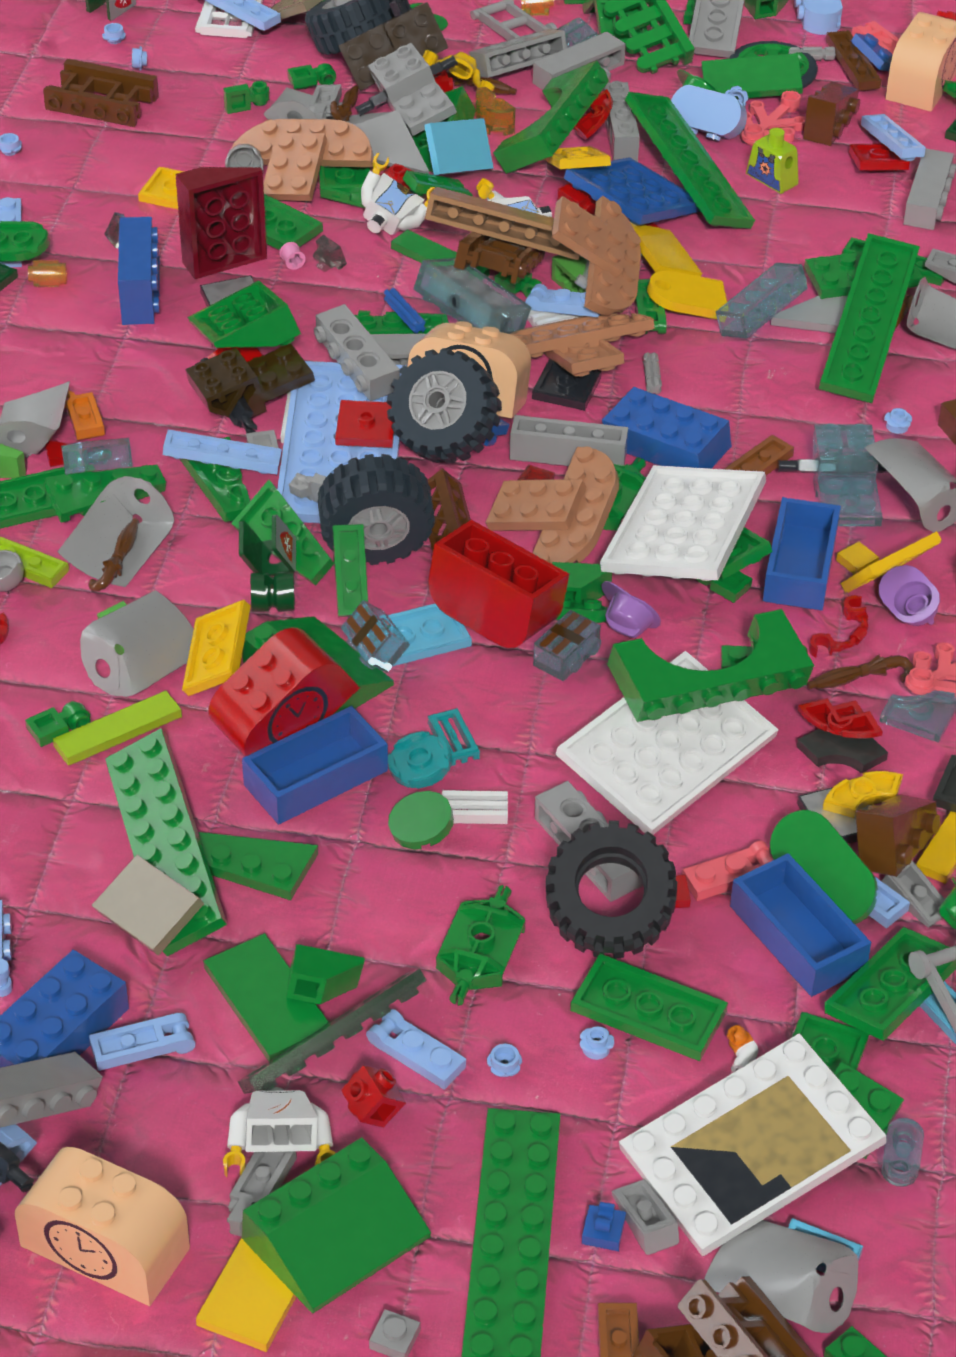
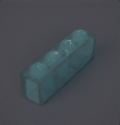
M775 263L718 309L716 316L721 336L750 337L808 289L803 265Z

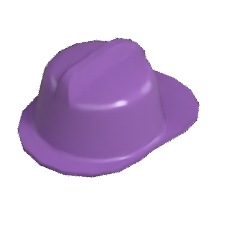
M896 566L887 571L879 584V596L883 603L904 623L912 626H921L927 623L933 625L940 603V593L920 570L913 566Z
M605 581L602 583V590L610 601L606 611V621L614 631L630 638H635L641 635L647 628H657L660 626L661 619L658 613L645 601L630 595L612 582Z

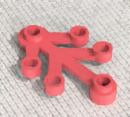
M796 91L783 92L781 95V105L769 116H767L764 109L765 104L762 101L754 100L750 102L746 125L741 134L742 140L748 145L753 146L755 141L769 134L768 129L781 128L785 132L784 140L788 143L794 141L795 131H804L806 118L803 116L781 118L787 112L792 113L799 108L801 95ZM752 115L757 117L760 124L752 122Z
M945 642L936 645L935 658L938 659V669L935 671L930 670L931 654L924 651L915 652L912 661L914 668L905 677V686L917 695H925L937 690L955 693L954 696L956 698V683L943 681L945 679L956 681V662L951 664L955 647Z

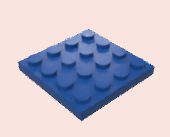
M630 157L612 160L611 166L566 169L564 179L572 183L575 189L587 192L593 200L597 201L603 195L610 201L618 203L622 213L635 225L642 226L646 223L659 222L664 219H674L678 216L701 212L686 190Z

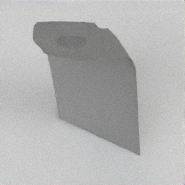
M288 87L263 114L268 120L318 119L315 113L309 109L313 95Z
M926 277L920 280L913 297L907 319V327L919 336L956 349V298L931 287ZM919 291H920L919 299H918L917 305L915 306L916 299H917V295H918V293H919ZM915 318H917L919 321L917 325L913 324Z
M70 381L5 402L0 417V444L22 451L24 458L32 454L37 455L60 427Z
M893 438L880 440L864 447L914 499L919 507L920 517L926 529L933 533L936 531L941 532L956 522V487L951 490L949 484L950 482L956 483V478L917 441ZM945 505H949L951 508L949 515L944 520L938 521L937 514L940 509Z
M130 476L118 478L111 481L100 493L83 519L57 552L77 569L99 580L104 573L102 571V568L105 567L103 562L111 558L115 551L119 534L132 521L134 514L141 516L143 521L138 523L133 547L122 561V575L119 576L117 574V578H114L111 582L113 585L126 587L170 532L174 523L173 512L164 496L150 482ZM136 489H143L149 494L150 502L148 504L141 503L136 499L134 495Z
M155 590L89 624L82 631L80 638L81 659L88 677L95 686L110 695L132 696L187 663L194 629L180 610ZM116 644L123 647L124 653L122 655L115 651L114 647ZM98 659H103L108 663L110 667L109 677H101L96 671L95 666Z
M762 1220L721 1246L704 1279L715 1292L720 1293L728 1282L736 1284L741 1276H750L784 1318L815 1332L830 1333L843 1325L844 1321L850 1316L857 1292L859 1265L857 1255L843 1244ZM825 1263L826 1272L821 1276L816 1272V1268L819 1264ZM835 1287H840L843 1292V1302L840 1309L834 1312L830 1308V1295Z

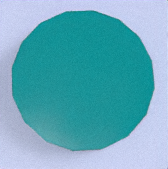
M424 731L411 733L395 743V749L392 753L388 755V766L392 777L397 783L408 788L419 789L439 782L450 771L453 762L451 749L447 741L438 734L437 736L430 735V732Z

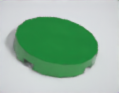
M432 791L415 792L404 797L393 807L388 821V826L394 840L402 847L413 850L422 849L421 846L430 844V846L439 843L449 834L454 825L453 810L448 799L440 793Z

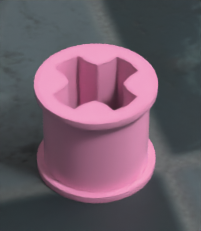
M288 242L281 247L280 257L285 260L286 266L289 269L296 270L304 265L306 257L299 250V246L295 242Z

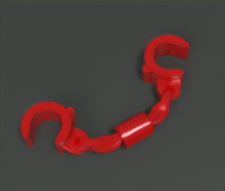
M852 595L845 598L842 610L846 620H857L861 623V626L857 627L849 636V640L845 642L834 641L830 633L813 635L809 643V653L813 657H817L818 645L827 647L829 655L832 656L833 652H841L842 650L852 648L865 638L869 617L866 613L867 607L852 608L861 607V596Z

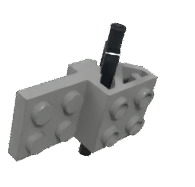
M412 43L399 47L396 51L385 57L378 58L375 62L369 64L368 67L380 93L372 96L363 104L356 106L355 109L358 115L361 116L372 109L376 110L388 103L392 112L399 110L409 132L414 136L425 130V124L440 122L456 114L457 111L454 104L439 87L434 78L458 65L457 61L452 55L442 62L439 61L429 66Z

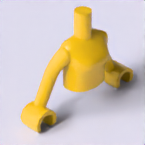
M425 50L422 57L431 66L439 61L442 62L450 58L452 55L438 59L439 56L436 53ZM464 52L453 55L458 65L450 68L449 71L461 79L467 80L473 77L472 82L478 88L476 92L485 95L489 99L495 86L486 80H480V70L477 68L476 60Z

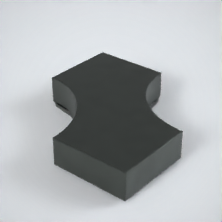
M817 729L799 738L797 742V748L818 767L826 764H843L863 773L886 761L888 757V752L873 738H847L821 729Z

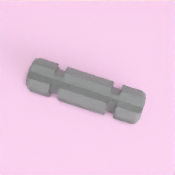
M791 47L788 51V54L796 52L809 53L815 61L835 59V47H825L824 49L822 47H803L802 49Z
M647 352L644 355L643 361L647 384L646 389L647 392L659 394L662 391L659 357L655 352L651 354Z

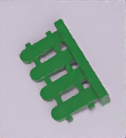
M609 0L605 3L604 14L608 17L616 15L619 17V20L615 23V32L618 35L629 34L631 37L626 41V51L630 54L639 52L642 56L638 58L636 64L639 72L651 71L654 74L658 71V67L670 62L673 65L678 64L680 59L683 65L693 62L695 48L666 0ZM638 6L641 11L629 16L625 14L626 11ZM648 25L652 27L651 30L639 35L635 31ZM660 43L662 44L663 48L648 53V48Z

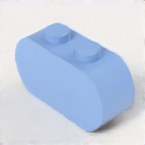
M794 0V7H797V19L801 20L803 29L807 32L827 35V32H836L840 29L843 10L841 0Z
M688 84L678 89L672 97V103L695 135L699 131L706 133V138L720 141L721 138L729 140L739 135L746 125V108L734 96Z

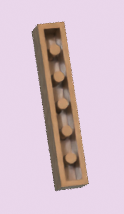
M436 187L430 193L425 215L427 220L579 260L581 255L552 238L554 218L440 187Z

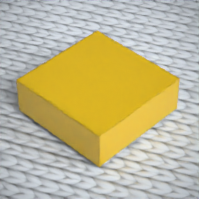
M859 541L838 552L836 561L855 575L867 566L879 561V556Z

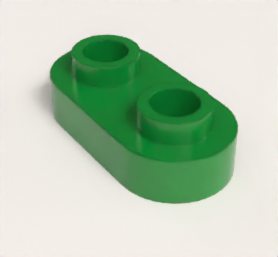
M565 597L562 612L556 620H566L575 612L580 616L574 621L583 622L585 619H588L592 623L605 622L607 607L602 606V601L586 599L583 603L571 602L570 598Z

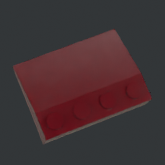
M199 167L175 174L182 263L194 279L267 259L264 185L261 167Z

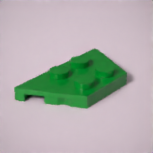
M320 166V197L365 208L361 200V187L370 171V167Z

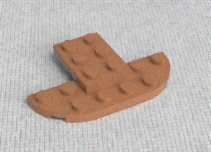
M269 119L246 131L231 147L232 149L238 144H250L257 148L263 158V165H268L263 183L264 194L276 200L312 201L320 166L373 167L372 162L374 159L369 139L360 128L346 121L332 119Z
M602 195L596 201L595 215H592L582 209L577 203L571 202L562 196L556 202L552 238L589 260L584 307L603 315L624 312L635 301L637 296L641 260L640 237L636 234L627 217L622 213L620 205L615 201H610Z
M612 313L611 315L600 314L598 318L583 316L533 326L510 334L519 338L526 345L531 357H539L545 354L572 375L585 376L592 370L609 371L615 369L616 365L625 364L624 353L607 341H617L620 339V336L624 335L641 336L646 333L645 331L655 328L654 319L649 316L632 313V318H629V315L626 314L617 315V313Z
M589 446L577 447L564 479L504 481L486 520V524L492 531L542 530L533 554L551 564L552 562L573 563L576 560L580 563L594 549L601 536L618 493V473L611 459L603 452Z

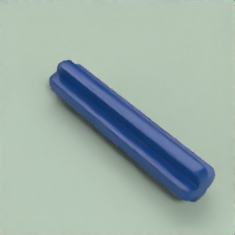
M395 288L391 290L386 289L384 291V300L414 333L424 332L426 321Z

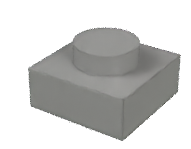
M274 430L246 433L247 443L279 448Z
M385 1309L369 1340V1349L390 1357H408L421 1331V1322Z

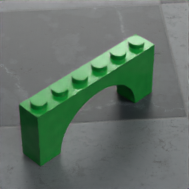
M597 60L552 78L542 92L552 108L524 130L503 140L493 152L506 174L553 156L609 82L605 70L601 68Z
M782 609L754 615L747 634L751 643L752 653L743 661L728 668L701 671L674 665L656 655L642 638L613 644L607 663L637 722L657 720L663 716L677 713L685 714L691 710L704 707L712 708L719 704L743 701L747 698L763 694L771 695L786 689H798L807 685L814 667L812 660Z

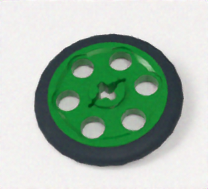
M778 41L753 42L736 49L735 54H732L729 59L757 57L758 55L788 54L791 47L798 46ZM796 52L798 53L804 89L816 78L818 67L815 59L809 53Z

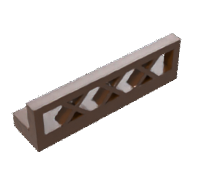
M443 468L428 479L430 490L436 487L432 495L434 512L438 505H442L437 516H434L435 523L429 536L432 552L436 542L471 520L461 483ZM442 524H447L442 535H438Z

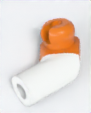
M740 1025L731 1027L727 1032V1038L730 1047L737 1056L731 1067V1071L734 1073L754 1061L759 1050L751 1035L745 1031L744 1027Z

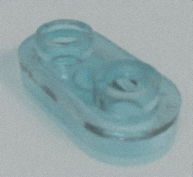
M898 1118L892 1121L887 1129L881 1172L885 1180L895 1186L911 1185L918 1177L924 1131L920 1124L912 1119Z

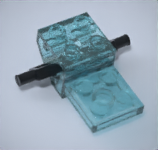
M814 424L813 459L778 460V472L814 473L815 497H818L819 503L841 506L838 526L882 525L883 517L876 475L877 473L889 472L864 448L875 443L872 425Z

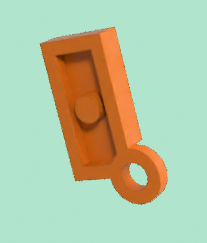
M68 390L66 398L69 399L65 401L64 408L68 409L76 439H90L105 435L104 425L93 392L75 395L74 392Z

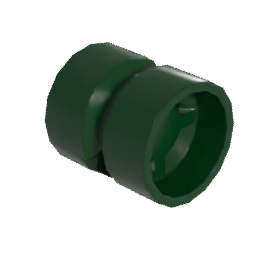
M276 572L274 577H270L268 573H251L252 612H269L272 607H275L278 612L295 611L294 572Z

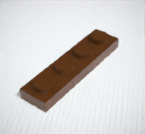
M849 30L827 32L826 42L829 47H835V56L855 88L859 89V91L880 89L881 78L868 58L851 42L853 38Z

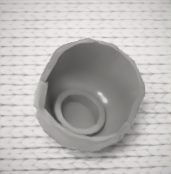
M238 144L229 150L225 159V167H261L263 170V158L259 150L254 146Z
M0 550V592H8L16 588L22 581L24 566L22 559L16 552Z

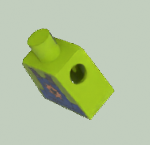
M772 128L769 130L768 135L755 141L753 144L746 174L782 194L798 185L797 148L784 140V130Z

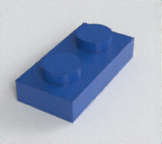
M856 33L851 42L879 70L889 71L893 54L887 49L882 48L875 36L869 33L866 35Z

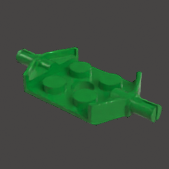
M637 457L631 465L614 464L619 477V489L603 530L617 531L621 525V520L627 514L646 479L640 473L646 466L643 458L640 460V457Z
M500 885L494 898L464 901L458 908L436 957V969L455 984V988L449 998L453 1004H456L458 999V1005H463L470 989L493 988L503 985V974L520 934L525 933L526 925L525 918L507 905L509 896L512 893L508 886L504 890V885ZM478 933H485L490 937L484 940H478L473 936L477 935Z

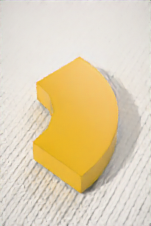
M874 771L865 772L863 776L851 780L844 779L829 791L823 802L822 810L855 818L857 810L871 804L882 803L884 800L897 796L903 774Z

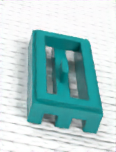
M458 708L428 716V725L433 735L437 736L438 734L442 736L449 744L438 723L440 721L455 750L453 752L450 746L453 760L451 766L456 765V760H460L461 763L468 762V757L471 756L473 760L480 759V750ZM449 718H452L467 746L466 749H463L459 742L457 734L448 720Z

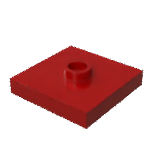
M883 143L849 145L848 153L860 171L909 170L910 161L901 160L898 155L890 151Z
M341 400L335 445L393 448L394 431L391 426L395 422H391L387 414V410L391 409L392 406L387 402Z

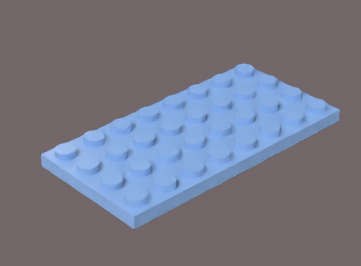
M305 361L313 371L315 381L291 391L277 490L302 522L320 523L318 503L309 500L307 497L300 498L290 493L289 483H291L296 474L299 473L313 477L317 473L327 477L330 473L334 474L333 470L340 464L346 465L350 459L355 457L362 459L365 458V455L373 454L374 457L388 454L396 459L399 456L400 437L394 433L393 448L335 445L340 401H369V399L363 392L360 393L357 390L354 381L350 376L344 374L338 362ZM396 365V366H397L399 369H401L403 365ZM388 395L383 396V397L378 398V399L373 400V401H374V402H387V397H388Z

